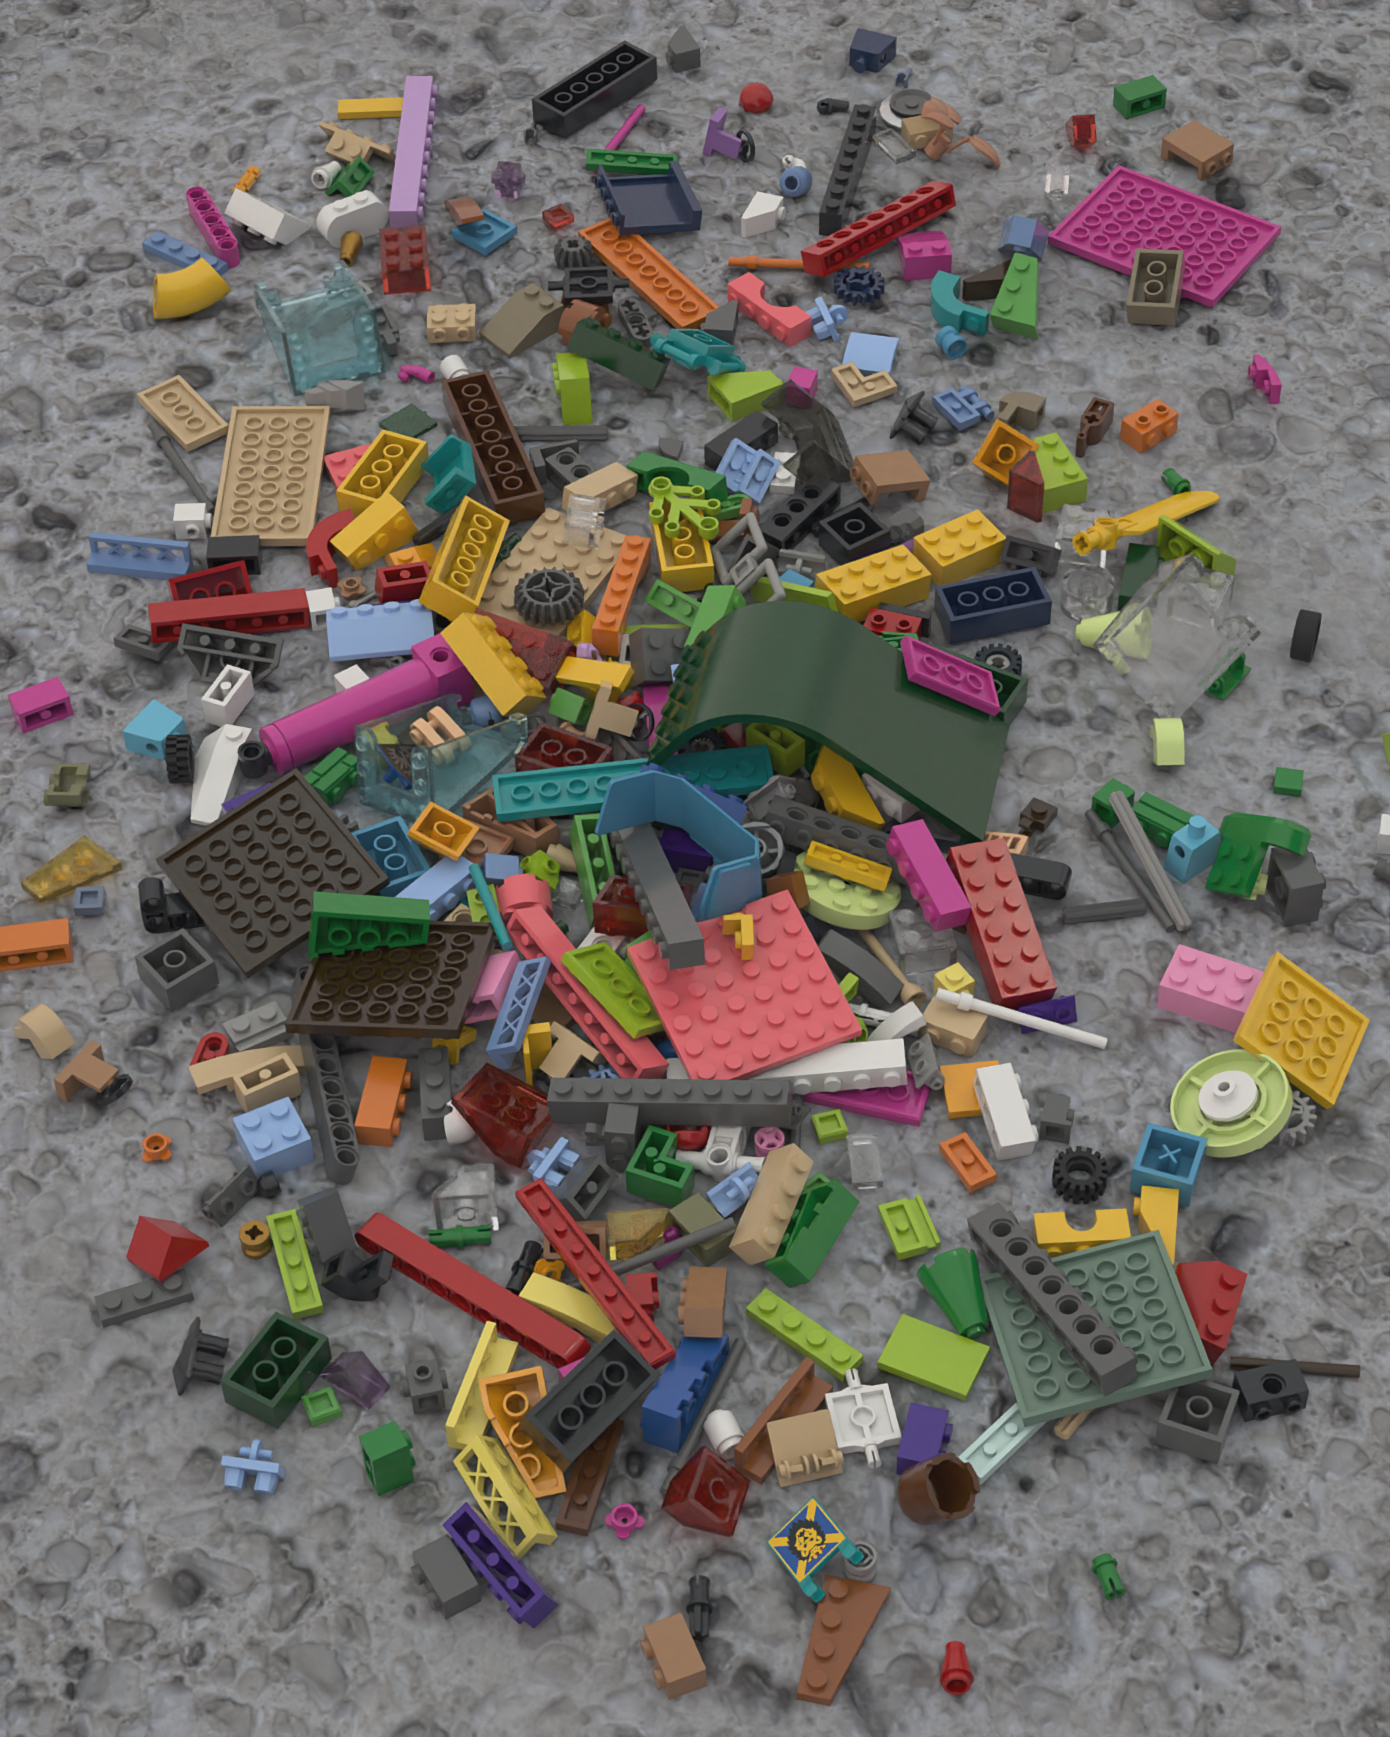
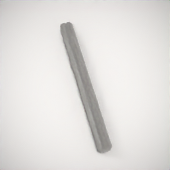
M1119 790L1111 793L1109 801L1177 930L1180 932L1189 930L1193 922L1124 792Z

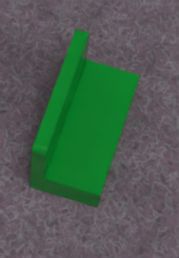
M358 156L341 170L325 193L329 196L339 189L346 197L361 192L375 171Z

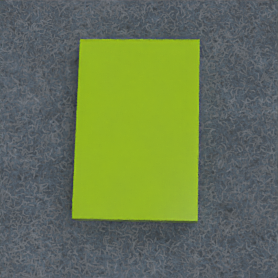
M902 1314L877 1362V1368L966 1402L990 1354V1346Z

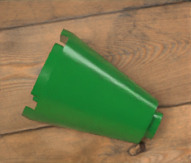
M957 1248L934 1257L935 1264L927 1268L926 1263L923 1264L916 1273L918 1280L958 1334L971 1340L986 1333L985 1329L989 1326V1320L975 1251L971 1249L970 1253H968L966 1248Z

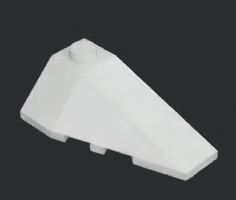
M225 724L204 738L195 755L191 823L207 826L223 816L221 804L232 799L243 777L237 751L244 742L254 741L252 728Z

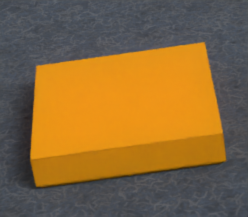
M998 1060L940 1066L939 1070L945 1078L942 1088L949 1119L983 1116L972 1084L977 1068L999 1065Z

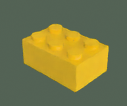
M977 509L915 536L913 540V555L932 574L931 579L939 586L962 581L1003 563L1004 561H1001L1000 558L1006 537Z

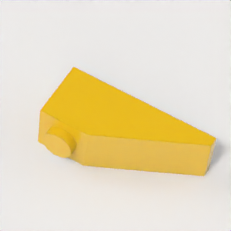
M1142 1185L1140 1198L1134 1197L1133 1216H1138V1230L1140 1234L1159 1230L1174 1269L1179 1189Z

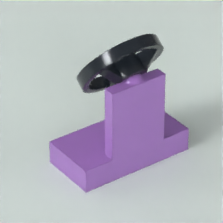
M719 107L710 118L702 154L711 157L715 151H718L736 160L740 157L743 162L753 161L755 157V144L751 134L747 130H741L735 137L724 132L723 129L728 110ZM742 133L747 137L748 141L741 139ZM750 145V156L749 159H747V153L749 151Z

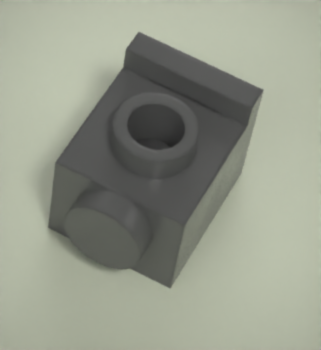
M1046 1094L1039 1139L1069 1144L1075 1110L1070 1109L1071 1097L1063 1094Z

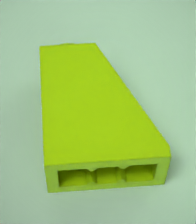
M771 370L707 376L708 396L731 422L745 418L756 410L760 412L783 403L784 384Z

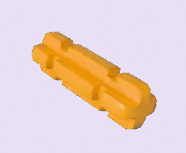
M251 165L234 186L232 192H234L235 188L248 192L261 175L259 172L260 168Z

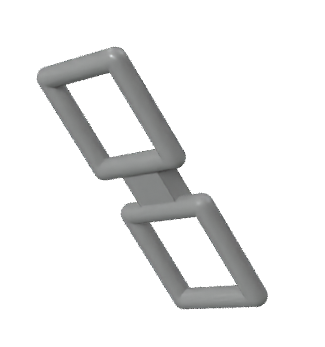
M752 512L747 513L711 547L716 571L722 585H731L734 582L742 595L767 573L774 595L766 602L783 601L786 593L773 560L765 559L759 566L756 562L767 551L768 547L757 518ZM749 527L756 547L750 553H747L728 573L721 552Z

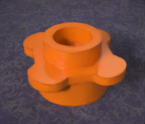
M159 1133L147 1136L142 1141V1147L144 1148L142 1160L146 1163H150L153 1160H169L172 1157V1153L169 1150V1145L172 1143L171 1138Z

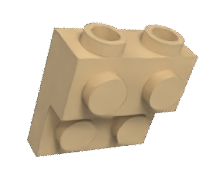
M462 303L428 306V343L476 341V305Z

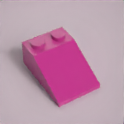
M942 230L905 233L896 238L904 281L933 279L939 270L951 274L952 252L949 240Z

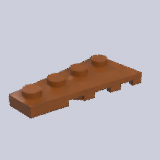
M825 1574L822 1589L826 1595L818 1602L797 1689V1700L831 1706L849 1672L850 1665L864 1645V1640L870 1628H873L878 1619V1614L883 1604H886L891 1594V1587Z

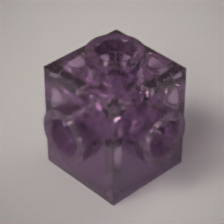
M511 161L498 162L496 170H493L491 174V183L495 184L496 197L519 198L522 187L525 185V173H522L521 163H513Z

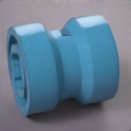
M953 326L943 327L935 336L936 344L943 349L945 355L950 359L961 357L967 350L968 344L966 340L959 335Z

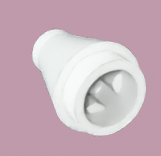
M332 161L329 164L315 168L311 175L314 186L319 189L329 188L336 176L341 172L340 164Z

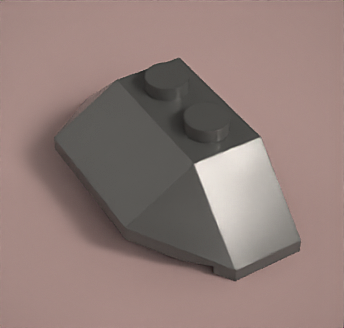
M182 623L177 650L201 682L213 684L228 664L250 671L254 688L279 667L284 640Z

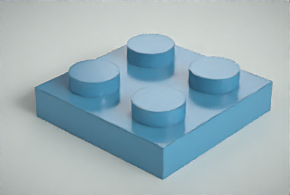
M483 208L481 211L484 214L485 220L456 226L451 232L452 238L486 256L517 234V226Z

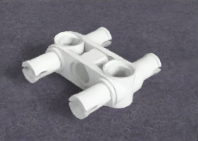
M712 1126L706 1149L703 1152L678 1149L675 1160L694 1165V1169L701 1170L705 1175H711L715 1181L721 1182L748 1162L751 1163L754 1171L759 1175L766 1157L743 1156L749 1132L753 1126Z

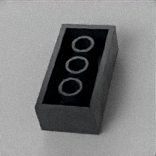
M614 1329L524 1416L518 1427L565 1472L654 1384L660 1374Z

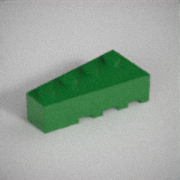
M313 891L308 937V959L317 958L322 953L332 952L333 955L345 954V950L360 948L364 952L372 951L376 946L388 945L389 948L425 944L427 943L430 924L429 900Z

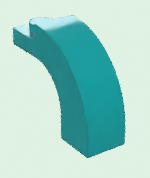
M939 270L931 283L930 310L933 318L942 327H955L958 333L964 329L985 336L989 327V311L960 302L958 297L960 296L961 276Z

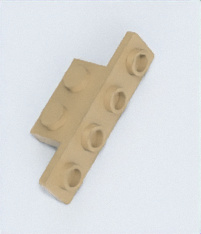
M320 121L319 127L332 137L325 149L329 156L346 163H350L360 156L367 163L373 153L395 162L396 155L393 153L394 149L384 143L378 145L367 136L361 138L350 129L344 131L333 122L327 124Z

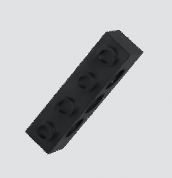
M817 473L802 484L799 490L790 495L783 505L775 509L767 520L759 524L765 541L778 549L793 550L810 533L811 524L828 516L841 504V485Z

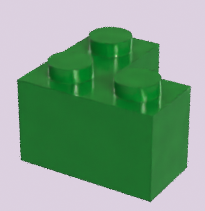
M652 1125L648 1126L625 1170L626 1190L628 1193L671 1207L677 1206L690 1197L694 1189V1165L675 1160L678 1150L677 1133Z

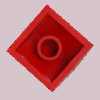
M139 1216L126 1258L130 1263L162 1282L208 1248L209 1244L206 1240L175 1221Z

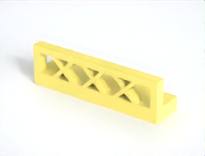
M487 1321L446 1422L448 1447L463 1450L476 1435L486 1436L491 1422L484 1412L478 1379L510 1373L517 1357L519 1342L498 1338L496 1323Z
M476 1435L453 1462L490 1524L520 1559L535 1543L551 1545L558 1535L498 1438ZM474 1453L478 1457L477 1472H471L466 1463ZM485 1477H490L493 1482L491 1497H487L483 1491ZM500 1502H505L508 1507L506 1522L501 1521L498 1516ZM515 1527H520L526 1536L518 1546L513 1541Z

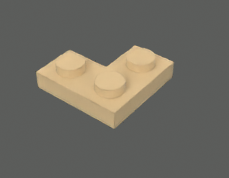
M853 362L831 369V377L853 408L897 393V385L886 370L864 377Z

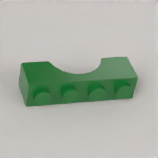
M643 451L626 465L629 470L638 475L637 489L649 493L648 487L654 478L666 477L670 479L673 486H702L705 489L704 500L717 499L722 503L728 498L726 476L646 451Z

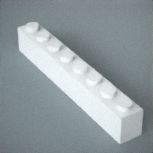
M904 1039L837 1044L744 1080H790L792 1095L796 1093L805 1095L817 1092H836L852 1089L864 1090L875 1087L908 1085ZM679 1058L666 1059L669 1063L667 1079H689Z

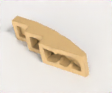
M301 1045L246 1050L188 1066L189 1074L199 1095L225 1085L228 1092L235 1090L232 1075L284 1052L288 1054L299 1074L306 1072Z

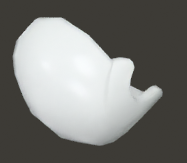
M454 1097L447 1103V1106H451L453 1110L444 1117L446 1138L450 1145L471 1140L477 1132L479 1122L478 1113L473 1104L465 1097Z

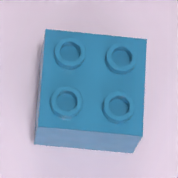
M1148 1123L1132 1168L1129 1191L1141 1194L1142 1185L1179 1189L1178 1204L1189 1207L1204 1163L1208 1138Z

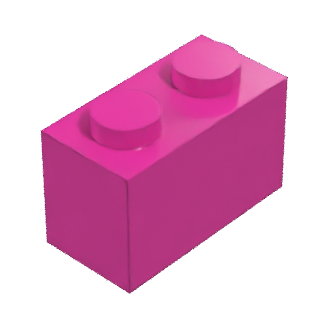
M59 677L8 694L12 714L23 733L73 715L70 697Z

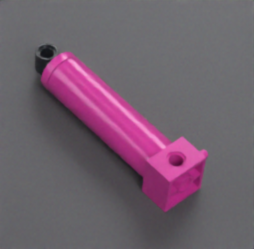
M439 633L411 646L412 660L259 729L261 743L258 741H247L238 748L237 753L242 775L249 779L260 778L266 774L270 765L278 774L283 775L333 752L337 747L342 748L362 739V730L382 721H385L388 727L432 706H439L446 713L470 703L474 699L472 675Z

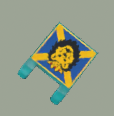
M814 1496L766 1541L798 1582L802 1591L816 1603L820 1602L826 1593L815 1582L813 1577L839 1551L854 1565H858L864 1558L863 1553L847 1537Z

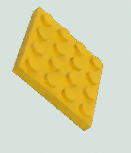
M1277 951L1269 959L1233 1041L1257 1059L1259 1058L1255 1054H1265L1274 1059L1281 1066L1291 1084L1324 1108L1329 1109L1336 1102L1370 1019Z

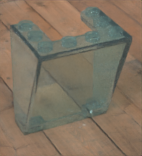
M344 260L332 263L335 272L331 278L327 275L323 276L324 287L281 298L277 288L272 289L273 292L267 290L264 280L252 283L256 307L293 397L305 394V390L316 387L320 381H356L386 373L376 309Z
M450 693L355 726L360 804L395 816L401 815L403 819L416 822L430 801L454 813L488 782L492 775H495L528 744L527 715L517 712L509 715L508 720L484 728L472 724L470 710L459 711L457 702L462 701V696ZM436 706L441 707L466 735L432 747L421 744L417 745L411 752L412 789L405 790L398 777L392 784L386 783L383 776L391 766L379 750L378 744H415L409 735L411 731L410 725L419 718L429 722L427 712Z

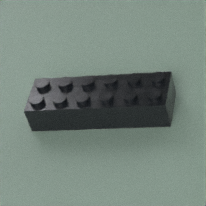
M624 40L532 98L533 121L566 139L656 81L657 57Z

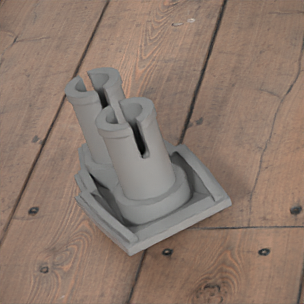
M320 381L316 387L304 391L305 405L330 406L331 414L365 410L363 381Z

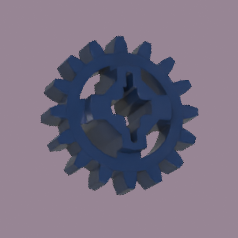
M854 265L850 270L844 268V273L837 272V277H834V294H837L838 300L844 298L845 304L848 302H852L853 306H856L857 303L865 306L867 302L874 304V299L880 300L881 294H884V277H881V272L874 273V268L866 270V267L863 265L861 269H857Z

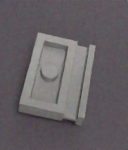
M275 1000L222 1023L225 1034L238 1052L267 1048L294 1036V1033H286L285 1021L287 1018Z

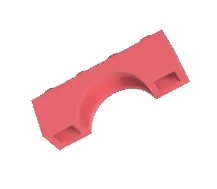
M748 272L727 284L728 302L738 300V310L788 347H792L812 336V316L796 305L777 307L765 302V283L752 273Z

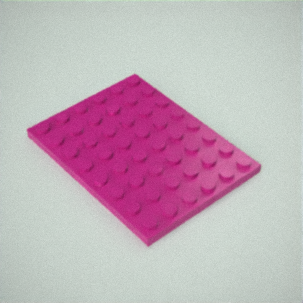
M1118 165L1048 236V244L1129 276L1132 274L1136 248L1183 250L1185 272L1181 296L1213 308L1281 234V226Z

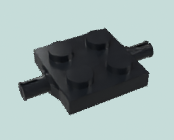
M612 266L565 268V276L562 281H548V291L563 290L565 305H573L570 302L575 299L598 305L613 304L615 289L630 288L629 278L615 279Z

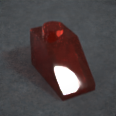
M1095 114L1072 116L1065 123L1071 147H1077V150L1091 149V146L1097 142Z

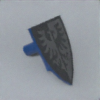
M378 744L379 750L391 766L383 776L384 781L392 784L398 777L405 790L415 788L426 795L430 787V773L428 765L417 745Z

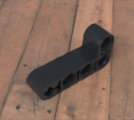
M148 877L139 882L140 910L144 928L149 933L160 934L178 931L182 928L192 929L206 926L180 892L165 893L164 884L159 878Z

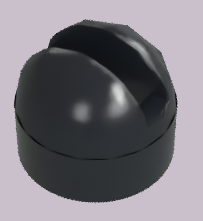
M272 1170L259 1177L257 1187L263 1196L271 1197L282 1192Z

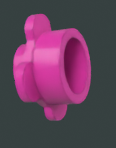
M624 1503L616 1506L612 1513L605 1517V1524L616 1531L619 1539L624 1540L628 1539L630 1533L635 1529L643 1528L644 1518L637 1516V1511L631 1504Z

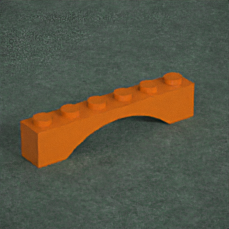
M625 535L592 627V645L601 655L619 657L622 637L626 632L634 593L640 580L646 578L651 565V538Z

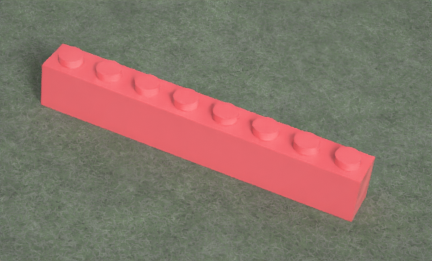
M542 906L515 909L506 926L510 939L527 960L548 957L551 964L544 982L619 1076L631 1079H661L669 1063L649 1038L642 1036L634 1039L629 1035L619 1022L606 1011L604 1006L588 992V989L561 962L565 952L576 948Z

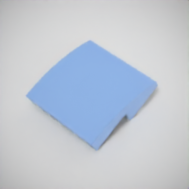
M851 332L842 365L853 362L863 375H872L884 370L891 375L899 338Z
M734 438L715 473L726 476L728 492L732 494H745L753 499V503L760 504L781 462L762 449L756 451L738 438Z

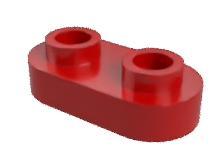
M218 1032L208 1033L203 1036L197 1046L190 1066L216 1057L229 1055L230 1048L227 1037Z

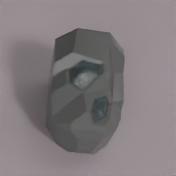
M910 508L900 510L884 522L891 530L890 545L904 543L924 533V523L921 516Z

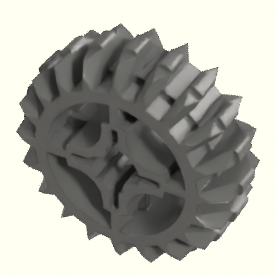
M544 566L543 570L540 571L534 569L532 574L525 573V577L519 579L514 590V605H516L519 616H523L525 621L531 620L533 625L541 623L543 627L546 624H552L554 627L556 623L564 625L566 620L573 621L574 616L580 613L584 604V588L581 585L580 579L575 577L573 572L567 573L565 568L557 570L554 566L552 569H546Z

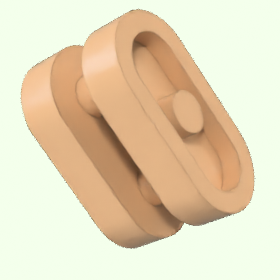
M439 706L427 712L429 722L419 718L410 725L411 731L409 735L415 744L423 746L427 751L429 759L436 765L445 766L452 761L454 756L451 750L461 754L470 748V742L466 734Z

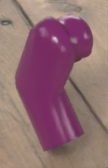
M669 1227L664 1230V1244L683 1237L682 1234H679L677 1227ZM683 1250L654 1261L652 1264L657 1270H661L677 1260L682 1255Z

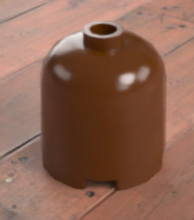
M951 1452L928 1458L905 1470L898 1480L896 1495L902 1512L912 1522L920 1525H933L962 1519L972 1513L975 1509V1506H973L975 1496L980 1493V1485L972 1465L969 1462L964 1463L960 1458L956 1457L955 1453Z

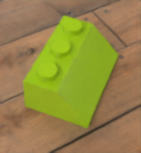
M1164 515L1159 517L1156 546L1160 547L1159 557L1164 558V562L1212 593L1234 579L1235 558L1179 522Z

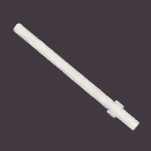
M938 987L935 999L957 1005V1009L967 1012L971 1009L1101 1049H1105L1107 1038L975 999L972 994L961 991L959 994Z

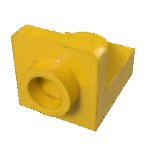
M743 913L723 915L722 934L735 935V949L741 950V960H753V915Z
M464 1025L459 1039L445 1040L433 1038L432 1048L448 1046L450 1064L456 1065L459 1063L460 1049L476 1041L477 1029Z

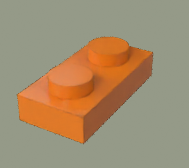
M966 1132L939 1143L940 1153L970 1193L996 1182V1172Z

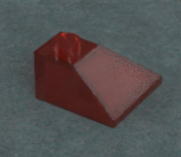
M704 1445L698 1449L671 1479L661 1509L685 1527L731 1537L734 1534L751 1480Z

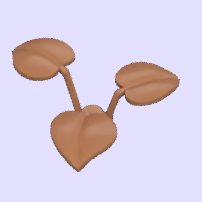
M931 97L923 104L921 118L932 120L941 125L937 134L924 148L929 157L938 161L944 152L949 154L953 149L965 142H969L977 151L989 158L997 168L1000 167L996 150L991 144L977 135L973 137L967 136L949 146L950 139L943 133L946 128L952 130L954 123L958 125L961 122V117L954 108L935 97Z

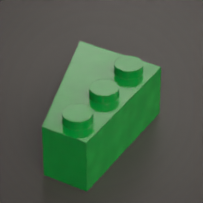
M836 1179L802 1190L775 1258L766 1260L764 1266L789 1288L810 1282L860 1201Z

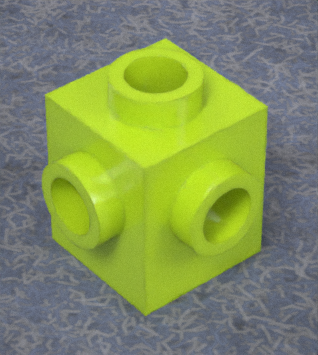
M541 850L523 858L519 864V867L523 869V874L536 875V880L542 882L544 878L549 883L550 892L556 890L561 864Z

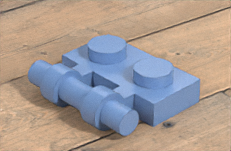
M962 385L959 388V393L954 388L932 396V404L959 431L979 423L980 417L984 416L987 420H991L995 415L991 410V406L985 400L978 398V393L966 385Z

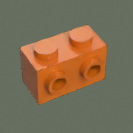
M1156 399L1122 419L1120 439L1141 454L1177 433L1179 413L1159 399Z

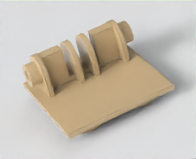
M829 1408L766 1423L780 1487L843 1473L841 1464H844L842 1452L838 1451Z

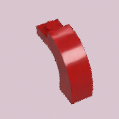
M351 509L335 513L320 521L312 529L306 542L311 576L319 575L320 580H325L328 587L332 589L337 587L339 580L337 567L332 560L333 555L337 552L330 543V540L355 519Z

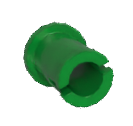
M1168 468L1162 473L1165 476H1161V480L1172 489L1174 495L1191 491L1189 480L1182 478L1173 468Z
M1108 1553L1095 1557L1092 1560L1093 1566L1091 1569L1099 1578L1105 1598L1108 1600L1115 1599L1111 1585L1114 1586L1118 1598L1124 1595L1126 1590L1116 1569L1117 1560Z

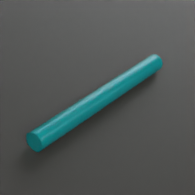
M476 863L471 864L468 868L500 945L504 951L510 950L513 947V943L480 866Z

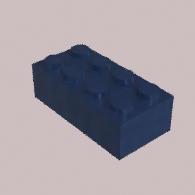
M1036 567L935 586L934 610L950 644L1050 624L1052 600Z

